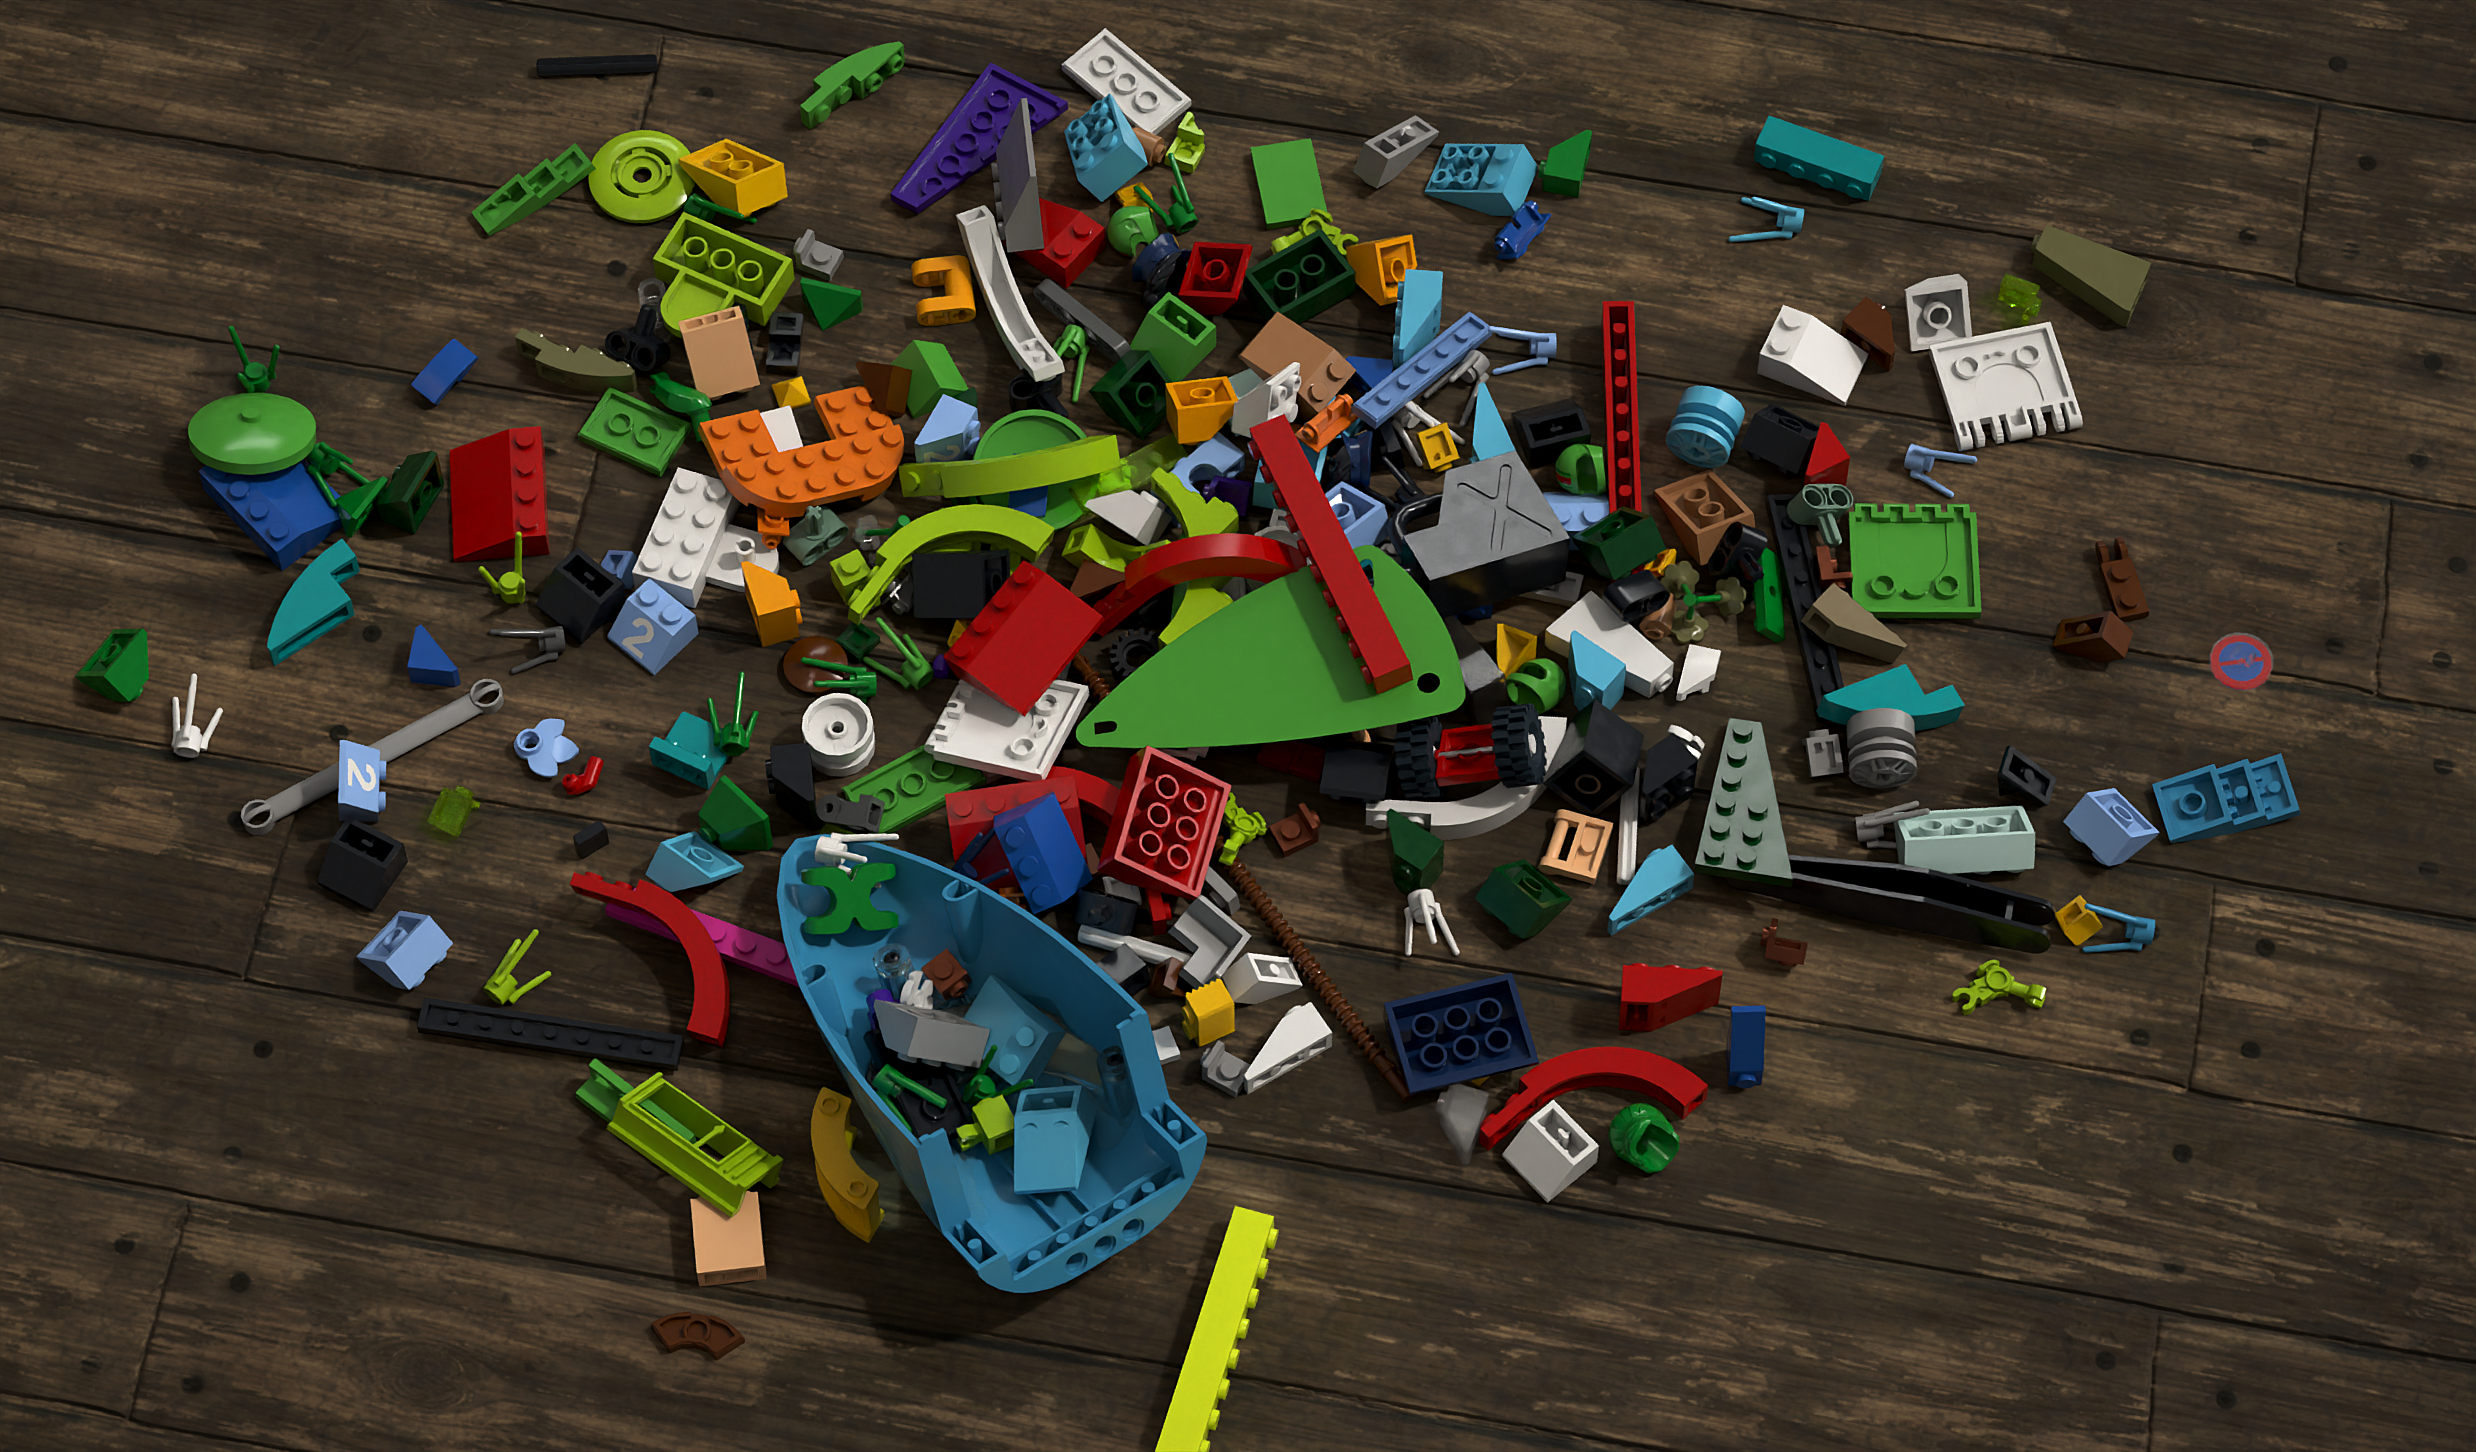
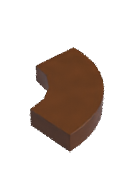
M680 1312L664 1316L650 1323L651 1329L669 1353L684 1348H696L708 1352L715 1360H719L745 1343L744 1337L735 1327L713 1315L706 1316L691 1314V1312Z

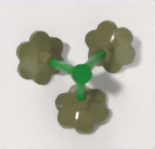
M1681 561L1677 565L1669 564L1664 568V576L1660 579V582L1675 596V599L1683 595V601L1688 606L1686 612L1682 610L1675 612L1671 634L1676 635L1678 642L1686 644L1690 641L1698 643L1703 640L1704 632L1708 630V621L1701 618L1699 611L1694 610L1699 603L1714 602L1719 607L1723 616L1740 614L1743 611L1746 590L1740 586V582L1736 577L1718 580L1714 595L1697 596L1693 592L1695 591V584L1699 581V574L1696 570L1692 569L1689 562Z

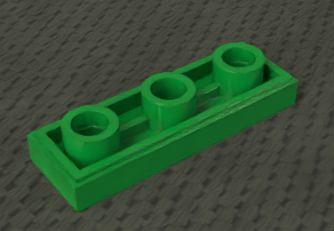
M1765 547L1764 552L1757 561L1763 567L1765 575L1762 580L1758 579L1754 583L1752 598L1756 606L1754 626L1760 635H1764L1778 643L1786 640L1781 571L1777 554Z

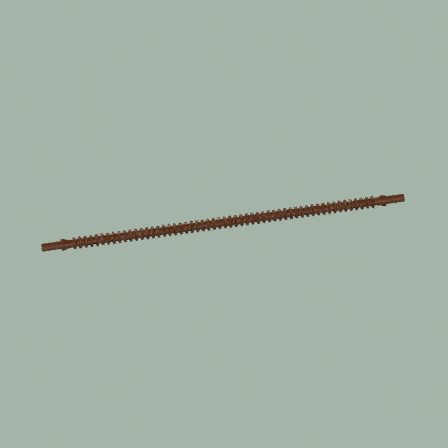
M1078 651L1071 660L1072 668L1084 678L1083 684L1088 686L1089 692H1094L1093 697L1094 699H1099V704L1112 691H1109L1110 686L1108 684H1104L1105 679L1099 678V671H1093L1088 658L1082 656ZM1134 748V752L1137 753L1143 748ZM1217 835L1212 855L1219 857V864H1224L1219 859L1224 851L1225 843L1223 842L1225 838L1224 836ZM1236 856L1231 866L1224 864L1223 870L1230 871L1228 874L1229 878H1235L1234 884L1240 885L1239 891L1246 892L1244 897L1248 900L1251 899L1250 905L1256 906L1255 912L1258 914L1262 913L1260 919L1263 921L1267 920L1266 927H1272L1271 933L1273 935L1277 934L1276 940L1278 942L1283 941L1282 948H1288V956H1293L1292 961L1299 963L1298 969L1304 970L1303 976L1310 977L1308 980L1309 984H1315L1314 990L1317 992L1321 991L1319 997L1321 999L1326 998L1325 1005H1331V1013H1337L1335 1018L1342 1020L1341 1026L1348 1027L1346 1030L1347 1034H1353L1352 1040L1354 1042L1358 1041L1357 1047L1359 1049H1364L1363 1055L1369 1056L1368 1062L1376 1065L1379 1075L1382 1079H1387L1403 1102L1410 1100L1413 1095L1409 1094L1405 1081L1396 1071L1397 1067L1394 1062L1386 1058V1050L1383 1048L1379 1049L1380 1042H1374L1375 1036L1368 1034L1369 1028L1363 1027L1364 1021L1357 1020L1358 1013H1352L1353 1007L1347 1005L1348 1000L1346 998H1341L1342 992L1336 991V984H1330L1331 978L1325 977L1326 971L1323 969L1319 970L1320 963H1314L1315 957L1313 955L1309 956L1310 950L1303 948L1305 944L1303 941H1298L1299 935L1293 934L1294 929L1287 927L1288 921L1282 920L1283 914L1276 913L1278 908L1277 906H1271L1272 900L1266 899L1267 893L1260 892L1262 889L1261 885H1255L1256 879L1250 878L1251 872L1245 871V864H1239L1240 857Z

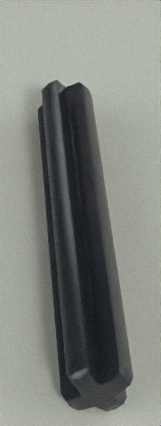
M655 54L537 59L536 68L539 76L656 72L658 60Z

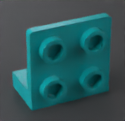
M687 712L680 714L665 740L655 736L649 745L652 765L707 790L712 786L729 756L721 753L719 747L713 745L714 733L712 724Z

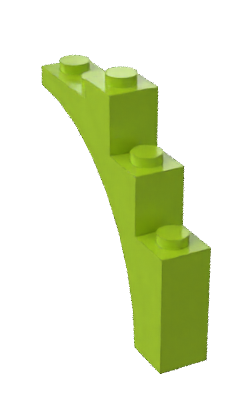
M1160 467L1150 475L1151 490L1170 508L1180 523L1186 538L1208 534H1235L1239 530L1238 512L1229 502L1225 501L1223 503L1214 496L1206 504L1204 498L1195 491L1190 492L1174 473H1166ZM1214 576L1189 580L1184 600L1174 619L1158 637L1159 651L1196 624L1233 602L1231 597L1220 590L1233 577Z

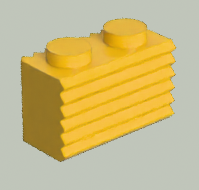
M1217 978L1215 982L1211 981L1209 985L1204 984V987L1199 986L1198 990L1193 989L1192 993H1186V1006L1181 1007L1185 1021L1182 1022V1027L1189 1040L1194 1038L1197 1045L1201 1047L1235 1031V1004L1221 979Z

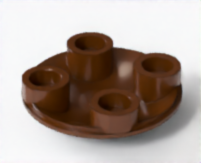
M811 636L799 640L790 647L784 658L783 667L787 680L795 688L811 693L816 697L826 695L828 690L832 688L815 687V681L843 680L846 673L801 663L800 659L802 657L848 666L847 656L843 648L834 640L821 636Z

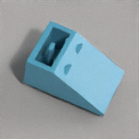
M1110 93L1102 100L1096 101L1089 111L1079 119L1073 120L1067 129L1064 130L1078 181L1101 202L1148 165L1141 143Z
M1445 144L1424 192L1426 195L1491 216H1513L1524 203L1539 167L1524 144Z
M1406 269L1405 281H1398V302L1393 339V369L1395 370L1432 342L1440 331L1442 271Z
M1083 1085L1021 1090L1014 1116V1192L1016 1195L1078 1190L1097 1110Z

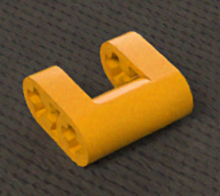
M954 255L927 258L912 264V281L915 285L920 287L944 285L946 294L944 297L923 299L916 304L917 321L919 324L938 326L964 323L975 318L976 308L970 261L967 257Z

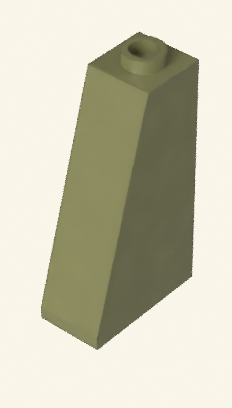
M2046 225L2042 235L2036 234L2030 248V252L2034 253L2032 266L2120 326L2127 328L2147 283L2151 262Z

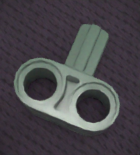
M1809 484L1788 503L1787 513L1797 524L1818 525L1824 544L1829 546V548H1833L1842 543L1836 521L1852 506L1853 496L1845 486L1840 484Z
M810 505L806 508L805 518L790 529L789 537L784 536L782 543L804 566H808L842 542L847 536L849 528L828 506L813 508Z

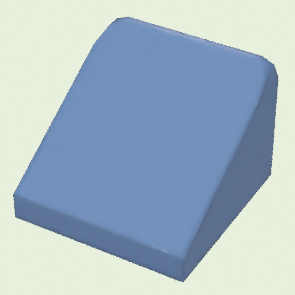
M608 550L601 566L623 583L624 589H631L633 587L632 571L638 560L637 556L632 551Z

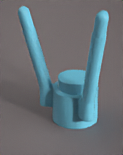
M1755 196L1751 199L1742 197V203L1778 213L1776 227H1782V230L1730 236L1728 240L1729 242H1743L1771 238L1792 239L1793 232H1801L1804 209L1781 205Z

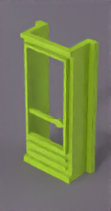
M661 1072L656 1073L620 1098L613 1120L607 1125L606 1129L730 1217H733L740 1211L747 1189L758 1181L771 1189L778 1184L780 1179L778 1174L784 1160L779 1155L773 1157L746 1136L663 1079ZM648 1098L694 1133L700 1140L695 1144L690 1143L642 1109L638 1104ZM706 1143L725 1157L717 1162L700 1150L699 1147Z

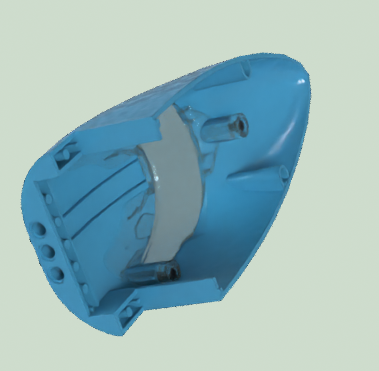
M820 834L796 839L781 858L777 901L783 939L798 985L823 1041L892 1164L925 1214L974 1272L987 1284L1004 1291L1031 1293L1050 1289L1083 1274L1133 1244L1159 1225L1175 1209L1190 1189L1205 1154L1207 1137L1169 1098L1147 1012L1090 958L1025 909L979 882L935 862L874 841L843 842L842 844H847V852L867 857L866 863L888 862L895 864V877L879 882L881 883V888L879 889L873 887L870 892V901L876 910L897 913L899 916V926L890 929L868 931L855 926L852 921L849 929L843 933L816 935L806 933L804 930L805 920L808 917L824 914L829 908L831 898L828 890L823 886L804 884L801 881V871L807 868L825 866V863L816 862L815 850L821 836L831 838V835ZM845 859L841 865L851 869L861 862ZM947 948L962 968L968 972L972 982L968 984L969 988L964 994L955 999L951 997L948 1001L942 997L933 985V994L931 995L933 998L932 1009L946 1011L964 1018L988 977L993 974L1067 1031L1034 1086H1029L1022 1090L1083 1085L1097 1110L1078 1190L1016 1195L1014 1192V1145L989 1155L981 1141L972 1148L962 1152L957 1139L949 1141L943 1128L931 1135L926 1133L917 1140L877 1095L878 1089L872 1085L873 1080L878 1074V1068L863 1039L866 1031L871 1030V1024L867 1016L869 1008L866 998L868 995L877 990L887 989L890 990L893 999L900 998L902 989L909 980V974L916 970L922 971L921 968ZM924 973L922 974L918 990L921 989L925 980H929ZM965 1066V1070L960 1071L948 1067L963 1097L965 1086L973 1079V1074L979 1068ZM988 1066L985 1075L994 1081L996 1092L1012 1086ZM1021 1090L1004 1097L1013 1116H1015ZM890 1095L888 1098H889V1099L891 1100V1102L894 1104V1102H893V1100H892V1097H891V1095ZM965 1102V1104H966V1106H967V1108H968V1110H969V1112H970V1114H971V1116H972V1107H973V1106H970L967 1102Z

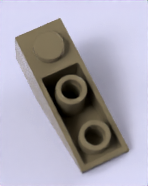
M1834 583L1813 603L1801 620L1827 643L1892 664L1907 646L1897 634L1885 627L1872 613L1866 611L1847 592L1841 590Z

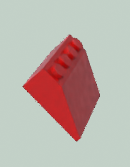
M541 426L507 429L449 450L454 562L515 557L516 532H521L522 557L550 554L545 446Z
M1023 560L943 658L958 678L1025 717L1105 619L1047 573Z
M1145 746L1129 759L1097 871L1125 884L1195 900L1201 894L1232 785L1153 747Z
M1075 775L945 794L955 863L977 833H982L984 837L994 827V816L1054 791L1088 865ZM995 833L971 862V865L978 874L975 879L978 882L995 872L1009 868L1010 872L985 887L992 891H999L1000 888H1021Z

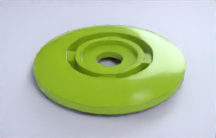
M638 130L621 134L601 147L592 160V164L596 168L588 175L592 197L603 211L618 220L630 223H650L665 219L680 210L694 191L696 182L685 172L678 161L679 158L690 154V152L676 138L662 132ZM662 160H664V161H666L667 163H669V165H665ZM640 169H646L652 174L650 180L644 183L635 181L633 175ZM620 186L621 189L630 196L623 194L617 188Z

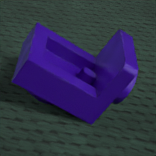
M1215 475L1210 485L1205 484L1202 497L1206 504L1214 496L1223 503L1225 501L1229 502L1235 507L1238 515L1246 516L1252 483Z

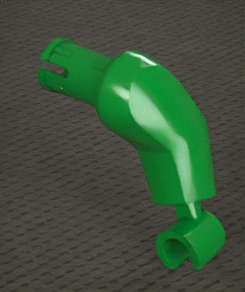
M666 372L650 375V379H653L656 383L649 387L650 392L655 394V397L666 407L690 415L696 437L695 440L696 442L703 441L698 432L700 422L710 420L708 410L711 409L712 403L708 396L698 390L670 380Z

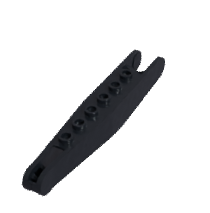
M1788 855L1793 878L1792 887L1726 877L1730 886L1741 891L1757 893L1885 926L2032 954L2047 951L2051 944V936L2046 930L2029 924H2049L2054 920L2056 914L2054 905L2050 901L1928 868L1894 863Z

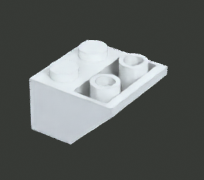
M1293 362L1261 382L1235 402L1231 432L1251 438L1249 428L1285 414L1289 423L1293 422L1298 413L1296 396L1301 386V376H1299L1300 363Z
M1552 1100L1526 1122L1504 1151L1502 1157L1548 1203L1597 1163L1599 1145Z

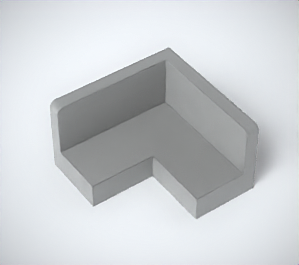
M1199 895L1184 910L1168 931L1193 952L1178 975L1196 990H1198L1199 986L1204 987V984L1209 985L1211 981L1215 982L1217 978L1220 979L1251 937L1248 932L1203 895Z

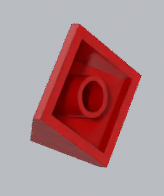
M1820 423L1805 474L1804 487L1809 484H1840L1846 487L1850 456L1827 423Z

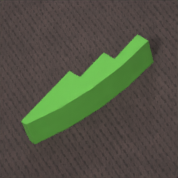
M574 143L553 162L546 158L526 176L522 177L518 173L471 213L487 234L492 235L544 207L596 168L581 148Z

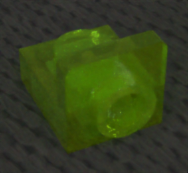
M2005 273L2000 285L1998 299L2012 307L2024 308L2022 324L2028 325L2031 316L2037 317L2043 299L2038 298L2040 285Z
M456 785L455 789L443 787L427 822L459 837L472 808H479L481 802L472 798L474 792L460 785Z

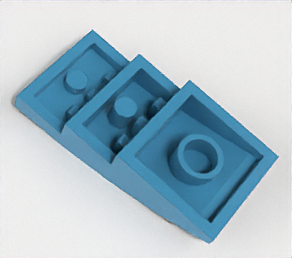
M2281 753L2253 763H2249V760L2245 759L2217 769L2215 764L2152 784L2171 843L2236 833L2301 815Z

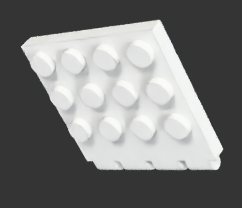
M960 679L959 685L956 686L947 707L944 708L935 725V729L932 730L926 741L924 750L933 754L934 760L1027 781L1046 779L1089 697V688L1085 685L1055 679L1024 717Z

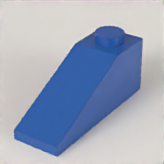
M1765 1005L1731 1007L1725 1049L1728 1086L1736 1085L1739 1088H1751L1762 1083Z

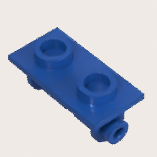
M1534 201L1524 202L1512 217V220L1518 227L1516 228L1512 222H1508L1495 237L1494 247L1500 252L1497 259H1517L1524 255L1528 244L1544 230V224L1552 215L1550 213L1539 214L1537 211L1539 207Z

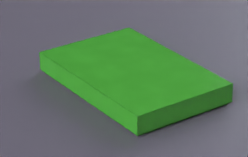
M1311 138L1250 147L1267 230L1301 225L1306 218L1310 217V210L1312 208L1327 212Z
M609 387L578 433L579 441L661 477L692 430L691 423Z

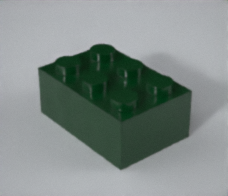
M1319 229L1247 269L1243 280V293L1266 322L1278 311L1296 324H1300L1355 293L1356 272L1323 230Z

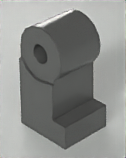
M827 794L819 800L816 812L821 820L835 827L878 834L885 802L871 795L860 794L859 802L846 801L836 795Z

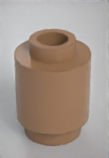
M1139 127L1132 128L1144 149L1148 165L1153 166L1156 162L1160 163L1167 150V147L1164 146V138Z
M1670 593L1668 602L1661 609L1641 617L1639 628L1648 638L1661 639L1670 635L1677 607L1675 596Z

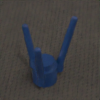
M994 827L984 837L982 833H977L952 867V871L976 881L975 878L978 874L971 865V862L996 833ZM1004 868L978 882L986 886L1007 875L1010 870L1009 868Z

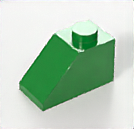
M1585 130L1549 150L1547 161L1541 160L1538 178L1543 179L1542 191L1579 198L1591 150V130Z

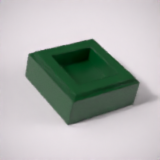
M854 622L835 640L845 653L859 664L881 642L880 636L864 624L860 623L857 625Z

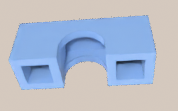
M1217 432L1211 440L1201 441L1191 455L1181 458L1171 472L1181 480L1186 489L1200 494L1192 486L1197 481H1212L1215 475L1235 479L1245 470V453L1220 432ZM1151 490V495H1152L1153 497H1155L1156 499H1158V500H1159L1160 502H1162L1163 504H1165V503ZM1167 506L1164 512L1172 517L1170 522L1179 528L1181 526Z

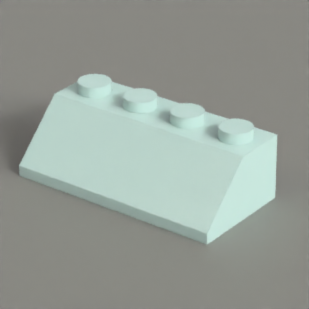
M2023 806L1930 811L1928 815L1894 822L1899 864L1928 868L1955 876L1959 875V873L1969 872L1986 875L1992 871L2006 870L2011 873H2019L2024 871V869H2034L2035 832Z

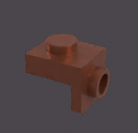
M1772 918L1770 928L1763 927L1760 946L1766 947L1764 958L1778 960L1779 964L1788 967H1795L1797 964L1804 965L1808 943L1775 937L1779 919Z

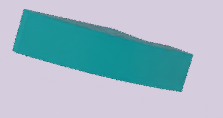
M340 539L319 555L298 577L283 599L274 618L267 643L270 659L274 666L355 615L352 601L340 584L359 573L360 568L356 555L343 539Z
M1904 664L1824 695L1816 712L1819 717L1847 725V721L1853 715L1862 711L1875 708H1892L1902 710L1911 715L1914 720L1915 731H1920L1956 722L1965 705L1953 685L1925 695L1907 665Z

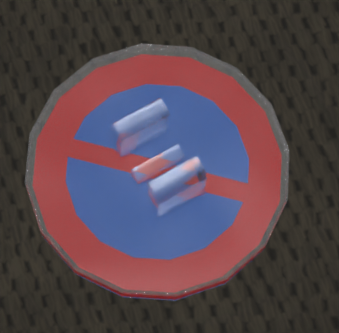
M2234 632L2221 637L2214 643L2209 655V665L2214 677L2223 685L2235 690H2250L2260 687L2269 679L2273 670V655L2268 645L2259 637L2249 633Z

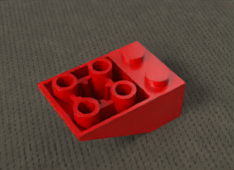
M1643 963L1623 965L1618 1030L1652 1032L1719 1004L1723 971L1715 970L1711 967L1686 969L1677 965H1666L1664 967H1650Z

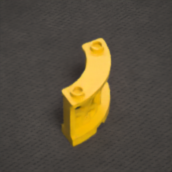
M823 1087L817 1097L811 1119V1140L820 1191L837 1220L851 1233L869 1243L885 1216L884 1210L879 1206V1182L867 1175L856 1164L850 1154L853 1141L857 1135V1128L850 1124L849 1110L852 1105L851 1099Z

